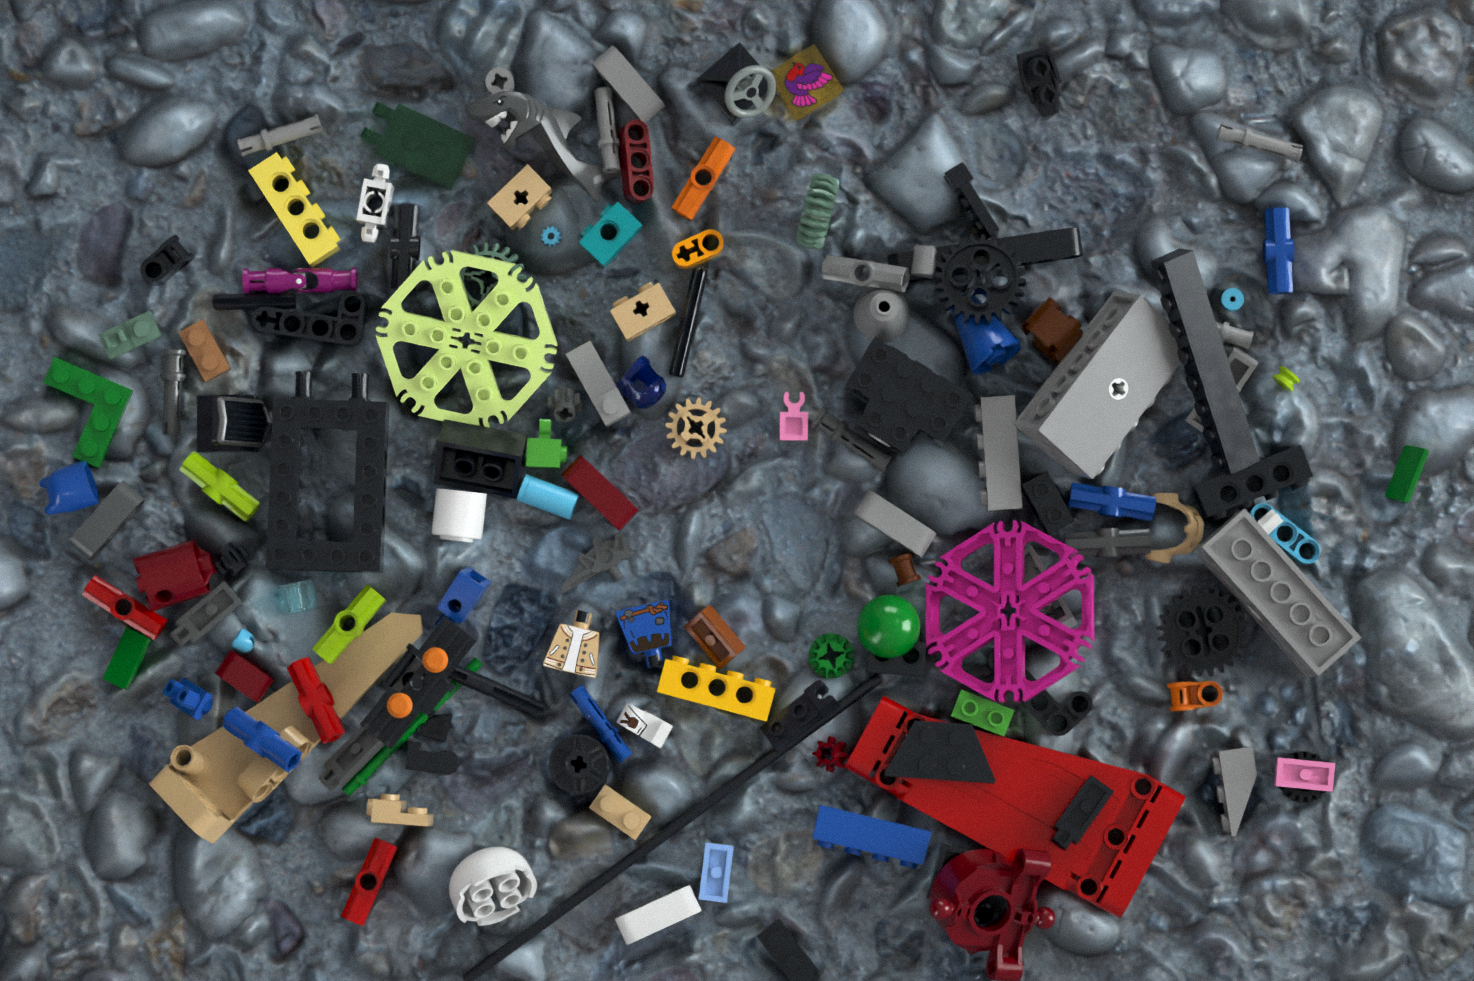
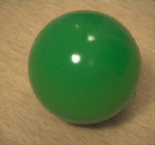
M880 595L871 599L864 605L857 619V634L860 642L866 650L881 658H895L906 654L913 648L920 635V618L916 609L910 602L900 596Z

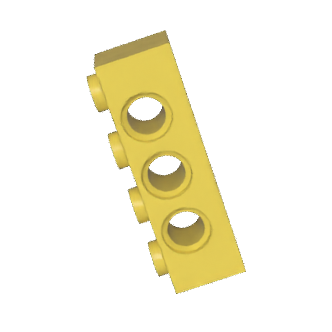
M276 152L248 170L312 268L341 250L337 245V242L341 240L332 226L327 229L322 219L326 217L317 203L311 205L306 196L310 194V191L302 179L296 182L291 174L295 171V168L287 156L281 159ZM279 179H287L289 181L288 188L283 192L275 190V184ZM295 202H302L304 204V210L299 215H292L290 213V207ZM311 225L318 226V236L313 239L306 238V229Z

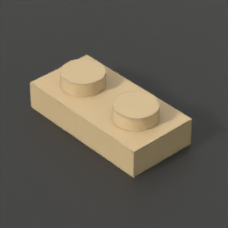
M606 784L589 807L634 840L638 838L652 817Z

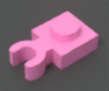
M789 392L784 394L783 401L788 408V412H780V441H808V412H800V408L805 402L803 392H800V400L797 403L789 401Z

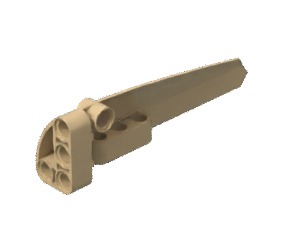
M391 612L365 630L361 636L354 639L332 665L322 660L314 666L322 683H325L332 694L335 702L334 709L340 720L407 651L406 646L409 643L413 644L423 634L421 615ZM291 681L245 713L258 722L262 721L279 733L282 739L298 748L302 752L300 758L302 761L321 739L311 718H308L298 700L299 693L293 681ZM223 726L190 747L188 745L177 746L171 753L170 764L166 765L149 782L158 795L197 835L212 844H215L254 802L257 803L264 800L292 771L286 772L267 757H261L244 745V741L228 732ZM191 756L190 762L185 765L186 759Z

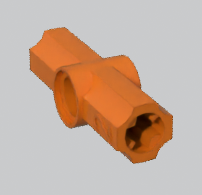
M715 136L698 165L692 170L690 178L671 209L685 219L692 221L709 192L715 187L717 179L736 148ZM701 172H706L712 179L709 184L700 185L695 180L696 176Z

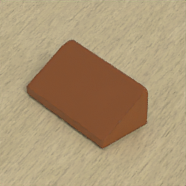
M708 605L683 626L719 670L745 649V645L711 605Z

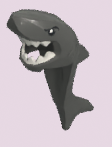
M518 91L498 92L465 105V113L474 121L484 122L490 127L499 124L500 118L508 123V127L503 129L504 133L501 135V140L503 141V146L509 150L516 145L518 138L530 132L558 167L569 178L580 185L594 202L601 200L602 185L606 181L621 177V170L616 173H604L602 164H590L580 160L570 149L566 138L569 131L582 119L575 113L546 107L532 96Z

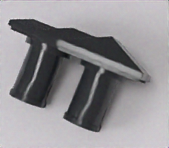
M1049 45L1017 54L1023 91L1027 93L1031 104H1035L1042 117L1059 113V96H1061L1059 83H1062Z

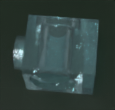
M313 580L277 586L278 593H274L277 610L282 609V614L288 615L319 609Z

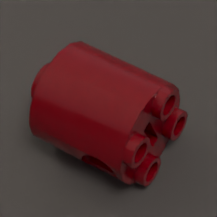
M193 539L133 558L136 572L141 575L136 577V582L140 593L146 592L147 594L145 601L149 612L188 601L211 592L209 579L213 574H216L211 554L199 548Z

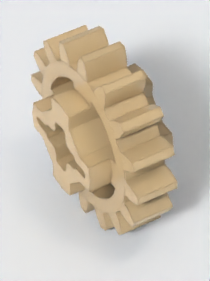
M689 398L686 399L685 407L677 404L678 413H669L673 423H666L665 426L668 429H672V432L666 435L667 439H675L671 447L676 449L680 446L682 448L681 456H684L687 451L691 452V458L694 460L697 453H701V456L706 458L707 450L715 454L717 452L714 446L715 443L721 445L724 443L719 435L727 433L726 429L720 428V425L726 422L725 418L717 417L721 411L720 408L711 410V401H708L706 405H701V398H697L696 404H692ZM701 410L706 412V414L703 416H693L689 411ZM681 418L685 423V428L678 436L677 425ZM688 419L696 425L703 424L701 431L705 439L696 432L693 434L689 433L691 426ZM714 421L715 433L711 439L707 431L708 426ZM700 441L703 446L691 447L686 445V443Z

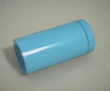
M526 474L520 487L517 501L570 520L580 494Z

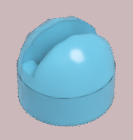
M241 628L231 648L241 653H247L252 650L255 639L249 631Z

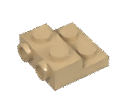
M383 793L380 794V799L371 798L367 801L366 814L371 816V822L415 826L433 825L434 814H427V808L408 807L406 812V801L400 800L399 794Z

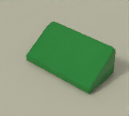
M1409 445L1404 446L1385 493L1386 498L1401 504L1410 502L1429 450Z
M126 627L102 679L124 690H129L152 639Z

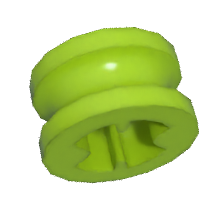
M1280 366L1278 368L1279 373L1274 374L1272 379L1285 390L1292 392L1294 390L1293 385L1299 384L1300 379L1289 369Z

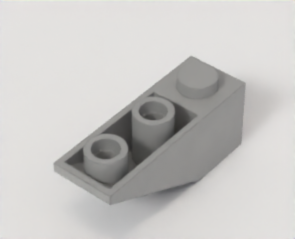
M1253 747L1215 751L1216 757L1212 758L1214 775L1219 774L1220 786H1216L1217 799L1219 803H1223L1225 813L1220 815L1222 830L1227 831L1228 836L1231 837L1237 834L1257 776Z

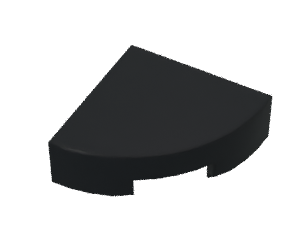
M440 714L430 718L422 725L418 735L446 742L453 715Z

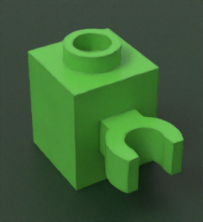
M540 419L539 438H527V468L561 470V463H567V446H562L561 439H551V419Z

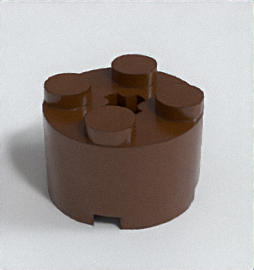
M1049 297L1020 325V329L1026 336L1031 333L1034 340L1032 343L1054 362L1058 360V363H1060L1083 336V331L1080 329L1082 327L1080 322L1072 315L1066 317L1062 314L1058 303Z

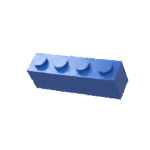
M820 805L812 839L817 840L816 845L833 849L834 844L845 846L844 852L861 856L862 851L873 853L872 859L889 862L890 857L900 859L901 866L916 869L917 864L924 865L931 831Z

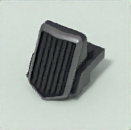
M242 394L197 396V452H258V447L265 444L272 428V420L265 404L258 400V396Z

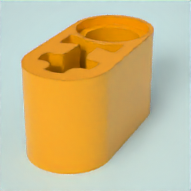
M709 229L678 242L672 250L674 264L680 269L687 270L719 256L724 246L721 234L716 230ZM708 237H714L719 242L718 247L713 251L706 250L702 245L703 241ZM698 242V248L702 256L698 257L696 251L689 255V261L685 262L683 258H677L681 255L680 250L685 249L686 252H691L695 250L694 243Z

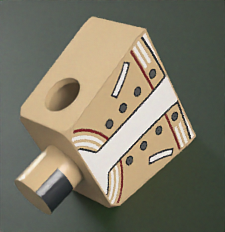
M576 610L572 626L560 623L544 660V667L597 679L600 633L589 630L592 613Z

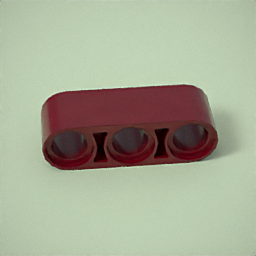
M635 119L620 128L618 139L620 140L619 157L623 195L627 202L637 205L652 196L654 192L649 129L645 122ZM629 128L637 131L639 135L638 141L629 137ZM631 156L639 158L641 161L640 169L635 168L631 164ZM634 184L642 186L644 190L643 196L635 194L633 190Z
M581 455L561 474L574 489L619 531L639 512L620 491Z

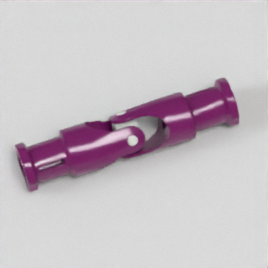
M352 267L351 270L336 271L333 268H297L293 270L294 273L282 268H267L266 271H249L248 268H244L242 275L244 293H249V291L282 293L291 288H294L293 291L298 293H333L334 290L357 292L358 289L356 267ZM306 272L314 273L317 276V287L306 289L308 283Z

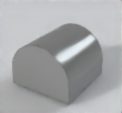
M914 246L911 275L933 279L938 254L934 246Z

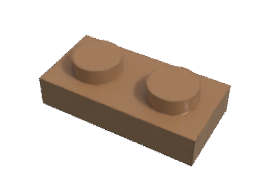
M202 319L178 332L206 383L231 370L205 320Z

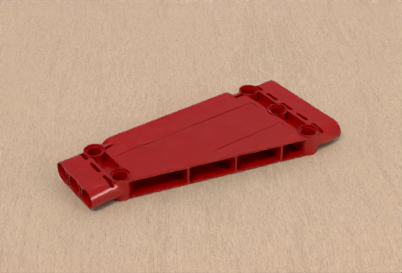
M883 695L845 764L846 769L892 793L899 800L990 850L1001 853L1012 862L1018 849L1049 852L1051 856V870L1044 878L1045 880L1065 891L1074 893L1119 919L1122 917L1185 800V795L1144 773L974 729L994 775L995 784L896 777L892 784L885 785L880 780V773L888 767L907 735L909 720L916 718L920 721L949 722L919 715ZM905 711L907 715L898 729L896 725ZM892 735L894 738L884 754L882 751ZM877 760L880 761V764L876 769L873 777L870 778L869 775L872 769L874 768ZM1092 775L1114 792L1076 845L1071 842L1067 849L1063 851L1050 841L1057 832L1052 828L1088 776ZM1140 778L1146 779L1149 783V790L1143 795L1138 794L1135 790V783ZM1160 786V788H1159V790L1157 791V793H1156L1154 799L1152 800V802H1150V800L1152 799V797H1153V795H1154V793H1155L1157 787ZM1145 810H1146L1147 812L1145 813V815H1144V817H1143L1141 823L1139 824L1138 827H1136L1137 824L1139 823V821H1140V819H1141L1143 813H1144ZM1114 828L1119 829L1122 833V840L1116 845H1112L1108 840V833ZM1133 835V837H1132V839H1131V841H1130V843H1129L1127 849L1125 850V852H1123V850L1125 849V847H1126V845H1127V843H1128L1130 837ZM1118 860H1120L1113 875L1110 878L1109 876L1111 875L1116 863L1118 862ZM1085 879H1092L1095 883V890L1089 895L1083 894L1080 888L1081 883ZM1106 885V887H1105V889H1104V891H1103V893H1102V895H1101L1099 901L1096 902V900H1097V898L1099 897V895H1100V893H1101L1103 887Z

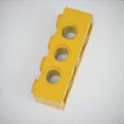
M674 655L672 660L665 659L657 689L658 693L767 722L776 689L770 687L771 681L755 677L753 683L743 680L744 674L730 670L727 671L726 675L716 673L717 667L700 663L699 668L688 665L689 659ZM693 672L697 675L698 683L694 688L688 689L682 685L681 679L685 673ZM719 679L724 682L725 691L722 695L714 696L709 692V684L713 680ZM748 687L752 690L753 698L750 702L741 703L737 700L736 692L739 688Z

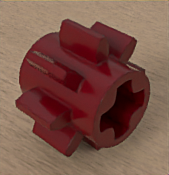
M831 736L828 737L827 743L818 740L819 746L815 752H812V755L818 759L816 766L820 768L826 766V771L834 773L835 766L844 769L845 765L843 763L846 758L850 757V754L844 750L846 743L842 741L836 743V738Z

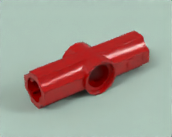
M94 575L82 594L85 598L111 613L115 618L124 621L154 641L161 634L168 619L155 611L149 612L147 606L97 575ZM123 600H128L132 605V609L129 614L123 616L119 612V604Z
M306 657L291 663L287 670L299 693L298 700L307 717L311 718L322 743L326 744L341 738L346 734L345 728L334 709L335 702L332 694L325 683H322L311 658Z
M377 837L374 838L363 866L356 876L354 887L341 917L364 926L376 896L383 886V880L396 853L397 846ZM369 873L375 876L377 883L374 889L369 890L363 886L362 879L365 874Z

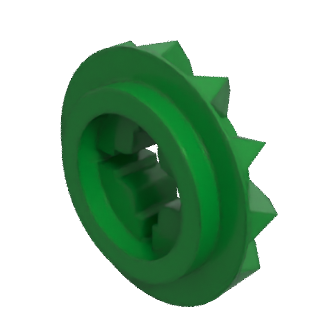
M827 633L815 639L809 649V662L812 669L824 678L832 679L843 676L853 664V648L849 641L839 634ZM827 644H830V648L834 652L843 651L844 653L835 658L836 668H833L829 660H819V657L827 654Z

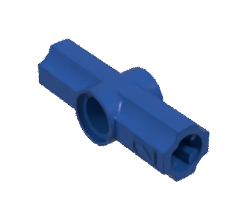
M1289 208L1265 209L1263 261L1267 266L1268 294L1293 293L1292 263L1294 262V241L1290 236Z
M1080 483L1071 484L1068 507L1095 511L1099 515L1122 518L1124 516L1144 521L1153 520L1156 506V497L1130 493L1126 489L1117 487H1096Z
M237 706L229 710L224 716L222 726L228 732L244 741V745L261 757H267L286 772L295 769L300 763L302 752L288 741L282 739L279 733L262 721L258 722Z

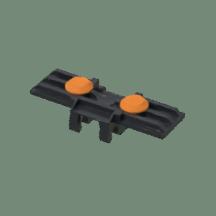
M444 617L419 650L409 643L406 646L407 651L385 679L379 680L378 684L386 692L360 723V726L389 749H392L420 712L432 718L436 712L434 708L447 692L451 693L456 686L449 682L447 678L476 643V640L448 618ZM417 656L422 660V665L400 692L396 691L393 688L394 684Z

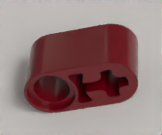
M233 650L228 652L214 672L221 679L257 703L261 701L275 681L270 675Z

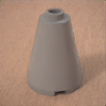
M871 288L859 297L854 308L855 324L859 332L870 340H873L875 336L883 340V342H890L898 338L907 328L910 319V310L906 299L901 293L894 290ZM879 307H885L888 311L882 312L879 310Z

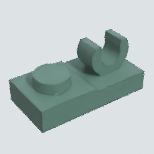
M147 311L98 334L110 360L162 338L151 311Z

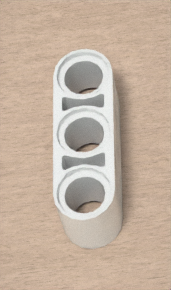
M688 885L616 918L615 921L626 945L702 910L691 886Z

